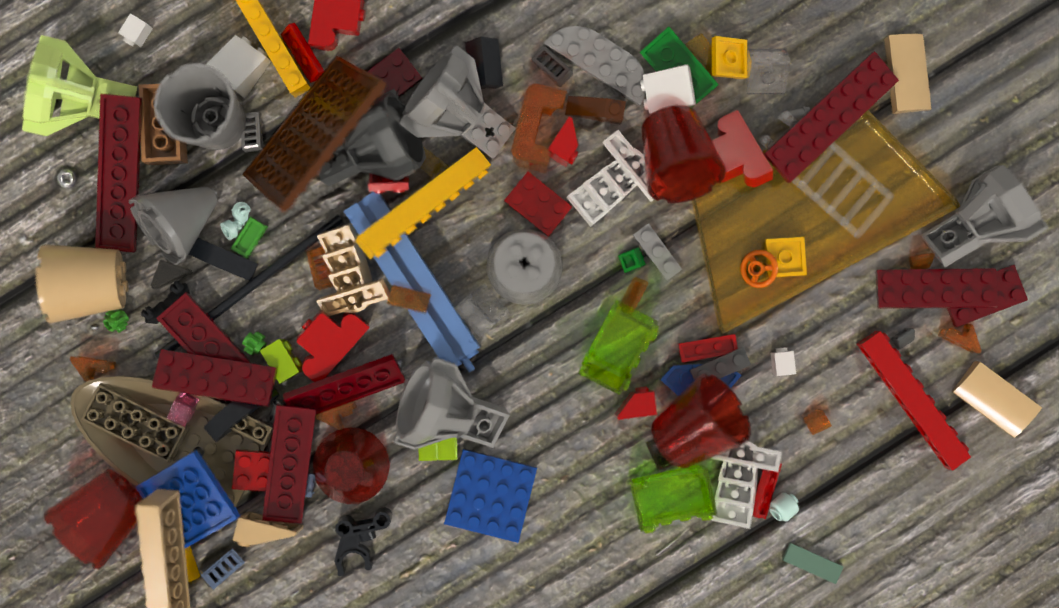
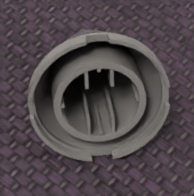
M199 187L136 195L129 200V203L132 204L134 202L135 206L131 207L130 210L153 246L157 245L163 250L161 255L174 265H178L186 259L218 203V194L213 188Z

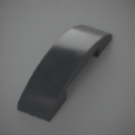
M199 237L189 252V255L249 281L252 280L258 267V263L227 251Z
M274 387L270 402L280 396ZM232 401L204 426V429L215 442H218L232 431V427L261 406Z

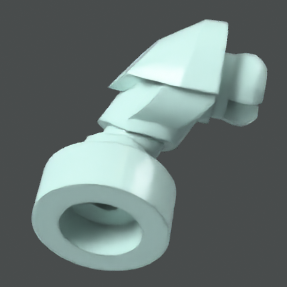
M237 202L233 206L232 216L234 221L226 220L220 224L221 230L228 240L236 238L238 232L242 229V225L245 226V222L248 221L251 209L245 202Z

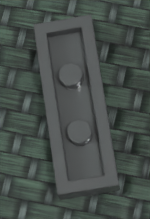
M741 347L689 371L696 387L699 388L748 367L751 363L744 347Z

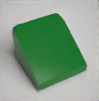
M639 247L618 255L624 273L646 265Z

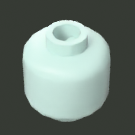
M782 492L770 502V513L778 521H788L799 511L798 499L793 494Z

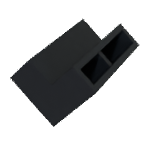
M481 36L465 42L466 53L475 59L481 90L502 87L503 79L498 39Z

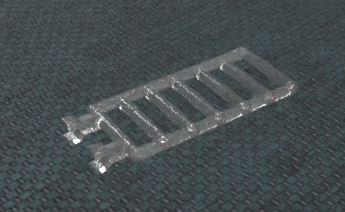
M787 110L778 116L790 128L798 122ZM767 134L765 136L762 135L758 140L767 149L775 143ZM835 142L829 146L802 180L796 177L792 181L855 238L862 237L894 199V194ZM835 152L843 160L816 192L813 191L807 184ZM848 165L851 166L857 173L829 205L821 197ZM864 178L871 185L843 217L835 209L857 183ZM878 190L884 196V199L857 229L850 221L874 192Z

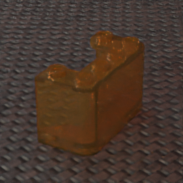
M532 84L527 88L511 148L512 161L516 166L547 174L550 159L549 150L542 145L535 144L542 114L552 116L555 110H563L567 91L541 84Z

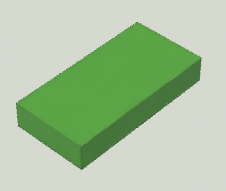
M250 216L230 249L249 259L268 226Z

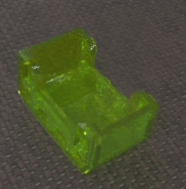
M616 299L589 347L578 374L620 395L623 390L626 391L631 383L632 374L630 372L632 368L636 369L641 361V358H639L641 352H646L650 345V340L654 342L659 333L658 321Z
M702 464L628 480L637 525L641 532H655V528L659 527L660 523L662 526L672 524L673 520L688 521L692 516H696L705 521L713 519L714 515H718L708 468Z

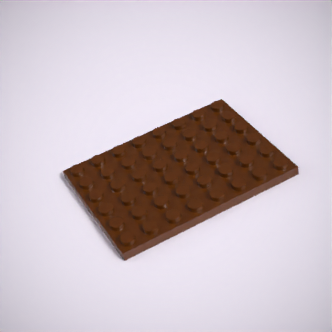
M336 55L242 175L279 210L285 213L293 207L297 197L305 192L309 182L320 173V168L324 163L332 158L336 148L344 143L347 134L358 125L359 119L363 114L370 110L374 100L382 95L387 84Z

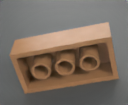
M160 84L139 85V97L142 98V162L148 165L188 164L187 143L179 141L166 133L156 118L154 100Z

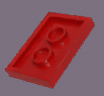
M528 171L504 200L505 203L548 237L572 208L570 204Z
M369 173L368 189L374 193H384L385 191L404 192L409 190V175L394 181Z
M236 450L232 489L266 491L270 452Z

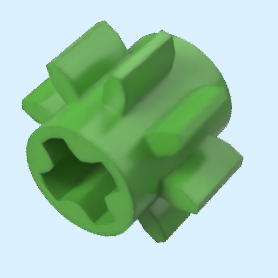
M121 309L117 311L112 310L106 312L103 323L109 331L117 330L120 333L126 329L129 318Z
M250 332L242 342L246 346L243 351L249 355H254V353L259 355L261 353L260 350L265 348L267 344L263 341L265 336L259 332L254 334Z

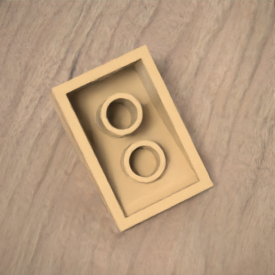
M247 511L238 518L232 541L238 542L240 546L249 547L250 545L293 537L303 529L304 525L262 520V514Z

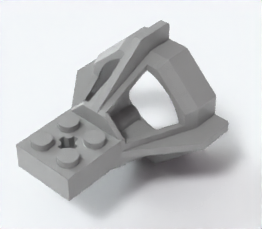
M454 46L448 54H445L427 72L411 94L403 110V117L399 121L402 127L417 138L462 136L491 159L495 158L516 129L485 104L475 59L459 46ZM444 112L436 125L432 124ZM485 128H491L490 135L485 136L487 133Z
M999 165L972 180L961 207L955 212V215L923 233L922 238L941 264L947 267L979 248L982 244L989 242L1029 241L1046 231L1048 225L1042 219L1039 209L1023 184L1004 165Z
M435 357L432 362L426 361L413 370L410 378L406 377L404 381L406 386L400 397L395 423L397 433L394 437L395 444L416 450L448 438L461 437L493 448L510 414L504 407L472 397L456 364Z

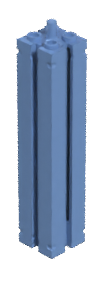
M372 192L359 203H355L344 210V213L360 235L392 210L381 193ZM405 233L401 236L402 240L395 246L390 244L385 248L387 251L379 258L375 256L374 259L440 359L456 364L457 367L463 363L470 373L475 367L469 359L479 353L477 349L481 346L410 237Z

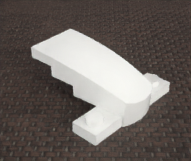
M619 130L602 142L616 160L601 169L566 197L590 227L614 208L636 186L640 188L650 202L667 190L652 171L647 158L639 150L633 148Z
M704 437L701 457L723 461L718 477L719 483L714 498L715 504L711 520L750 529L756 497L758 468L779 472L782 452L760 448L746 440L724 441Z

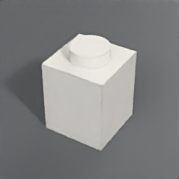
M130 13L118 33L124 37L123 41L132 47L134 44L142 47L153 28Z
M787 347L776 348V352L770 353L774 376L796 374L794 351H788Z

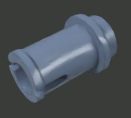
M308 473L305 497L312 498V495L315 494L313 490L317 474Z

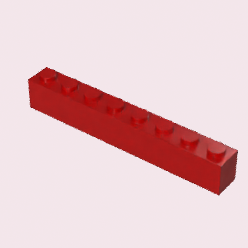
M874 331L856 345L943 466L953 471L971 458L968 453L969 448L964 442L959 441L956 430L945 421L947 419L946 416L934 406V399L930 395H926L923 390V384L911 374L913 371L906 363L904 364L900 359L902 357L900 352L890 345V339L887 334L881 331Z

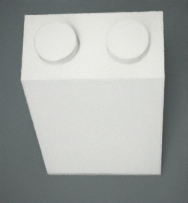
M235 35L206 65L220 71L230 82L233 90L243 98H246L271 61L267 58V53L259 47L256 50L251 46L253 43L244 36L239 38Z
M689 65L643 75V80H640L641 89L646 92L647 98L644 99L645 110H649V114L696 105Z

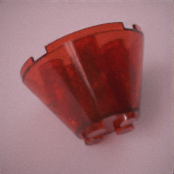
M347 427L332 432L319 444L313 459V473L320 489L331 499L344 504H358L371 499L383 488L389 475L390 461L385 446L377 436L362 428Z

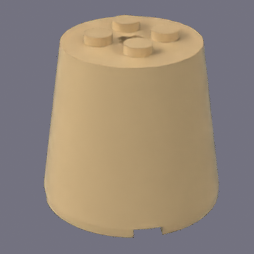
M48 244L40 246L37 258L41 259V267H36L37 291L42 313L48 315L46 317L48 323H56L125 307L126 292L129 291V286L125 276L126 263L123 262L119 250Z

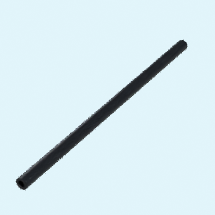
M337 214L207 313L209 317L214 321L318 242V234L338 227L344 222L343 219ZM174 338L161 349L174 351L181 345ZM161 349L155 352V355L158 359Z

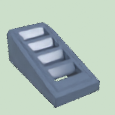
M232 548L201 576L214 590L245 562ZM229 556H231V557L234 559V561L237 563L236 566H234V565L229 561V559H228ZM223 561L231 569L229 572L221 564ZM217 566L224 573L223 577L215 570ZM210 572L218 579L216 583L208 575Z

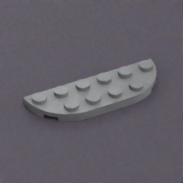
M582 26L562 28L545 41L544 46L636 105H641L645 91L641 89L640 80H643L645 73L638 60L629 52L596 31Z

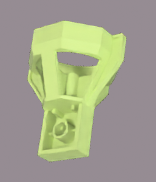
M41 35L32 59L30 73L28 74L22 130L24 132L49 136L87 117L100 119V94L135 97L137 86L96 77L66 41ZM63 61L69 64L67 80L60 79ZM56 99L62 100L60 116L52 117Z

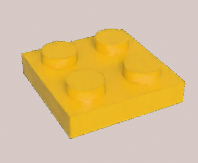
M721 36L712 37V76L735 79L748 78L747 40Z
M804 237L764 240L765 251L771 253L777 261V277L807 275ZM766 258V265L771 264L770 260ZM772 270L766 271L767 278L770 277Z

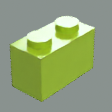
M284 338L278 339L260 350L268 366L277 368L276 379L279 384L286 382L303 371L301 368L302 362L297 356L293 355L292 345L288 340L285 341Z

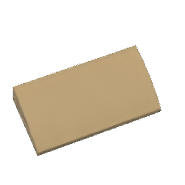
M923 34L887 36L884 39L887 66L899 79L890 89L892 113L931 110Z
M977 361L972 363L952 391L1014 438L1030 424L1042 409L1041 406L983 363Z

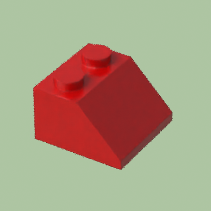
M568 117L547 152L549 157L565 167L568 164L572 165L579 153L577 151L578 142L571 117Z
M647 386L635 388L636 391L630 392L617 409L615 417L618 420L657 415L654 391L650 390Z

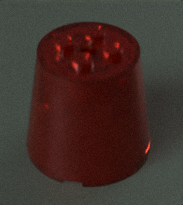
M685 105L668 106L652 113L643 122L641 131L648 193L653 199L657 201L660 199L667 200L668 203L692 201L712 191L711 187L723 181L726 174L725 165L695 109Z
M704 373L698 376L652 421L651 432L654 442L662 455L674 466L686 469L748 442L751 437V424L748 415L744 416L740 408L742 403L732 389L718 377L712 374L706 376Z
M107 469L44 512L43 517L46 524H52L54 527L52 533L71 554L87 565L90 562L93 564L92 567L94 569H101L138 525L136 505L143 498L124 476L111 469Z

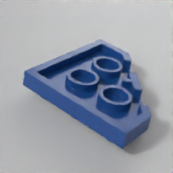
M702 364L672 365L660 380L703 419L742 376L736 371L697 388L689 370Z

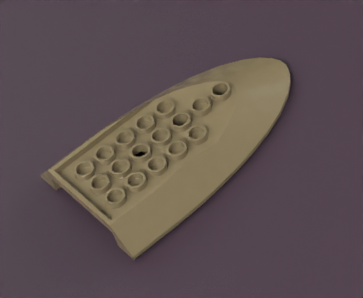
M125 376L101 377L89 380L74 390L71 396V411L77 427L93 449L127 480L138 486L140 483L194 452L197 447H201L204 450L203 460L236 508L245 490L232 489L236 450L265 451L273 427L251 416H247L232 427L230 433L218 442H215L204 429V426L226 407V404L210 397L152 388L153 380ZM129 413L131 414L130 417L133 420L132 423H130L127 420V415ZM163 430L165 431V435L167 436L166 440H164L161 437V432ZM224 527L217 530V532L220 533Z

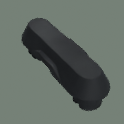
M174 281V284L170 285L172 292L168 294L164 301L159 302L154 308L148 306L145 307L146 310H142L141 316L145 318V322L150 324L159 323L156 319L183 294L186 292L190 294L188 285L180 283V281Z

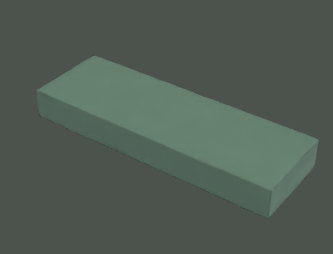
M789 542L782 558L783 561L834 584L837 583L843 570L842 565Z

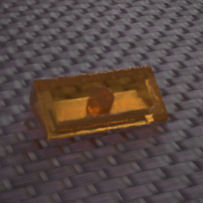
M634 277L617 310L627 316H632L649 283Z
M392 285L387 304L427 313L431 294Z

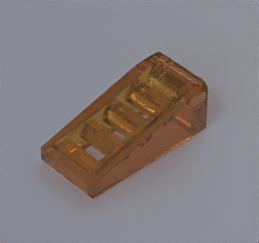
M323 247L307 251L314 286L318 290L332 287L333 284L328 277L331 271L324 258L313 260V257L325 254ZM324 262V265L318 267L315 266L317 264ZM326 270L325 273H322V274H319V275H318V273H317V272H321V271Z

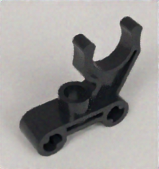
M379 508L374 518L355 521L351 516L344 515L338 520L335 531L341 539L334 560L338 576L345 574L346 569L343 565V558L349 553L360 554L365 561V569L371 570L373 563L370 557V550L365 545L360 544V542L376 538L375 531L385 529L390 525L392 512L389 508ZM380 515L386 516V521L380 520Z

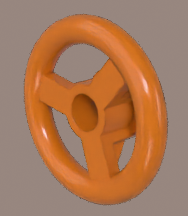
M765 250L751 251L742 260L740 268L742 278L748 285L755 288H764L770 285L778 274V264L775 257ZM754 256H765L770 260L771 264L764 265L762 262L757 261ZM748 261L751 262L748 266V272L750 273V275H752L751 279L748 277L746 271ZM758 265L760 266L759 272L756 271ZM772 270L770 277L766 281L757 282L759 276L765 271Z

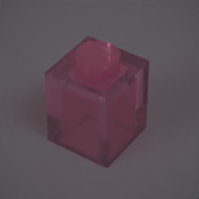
M180 393L174 400L167 419L185 427L193 417L200 399L189 394Z

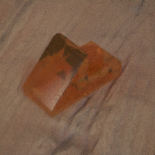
M965 324L961 332L954 328L941 329L938 335L971 353L980 354L981 352L972 324Z
M70 356L71 363L85 382L93 380L95 372L107 373V370L115 369L116 362Z
M355 401L315 416L316 419L336 429L343 430L344 426L340 414L342 417L353 414L352 410L356 409L357 406Z

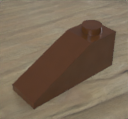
M568 96L565 115L621 125L626 101L609 98Z

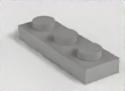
M649 223L633 234V237L666 281L682 270Z

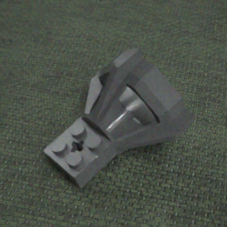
M393 89L374 100L370 110L363 114L359 119L358 125L347 134L344 143L336 148L332 158L320 168V181L327 186H331L359 172H367L397 181L415 173L416 169L421 167L426 158L421 137H415L399 124L400 119L403 117L402 113L405 105L399 100L397 91Z

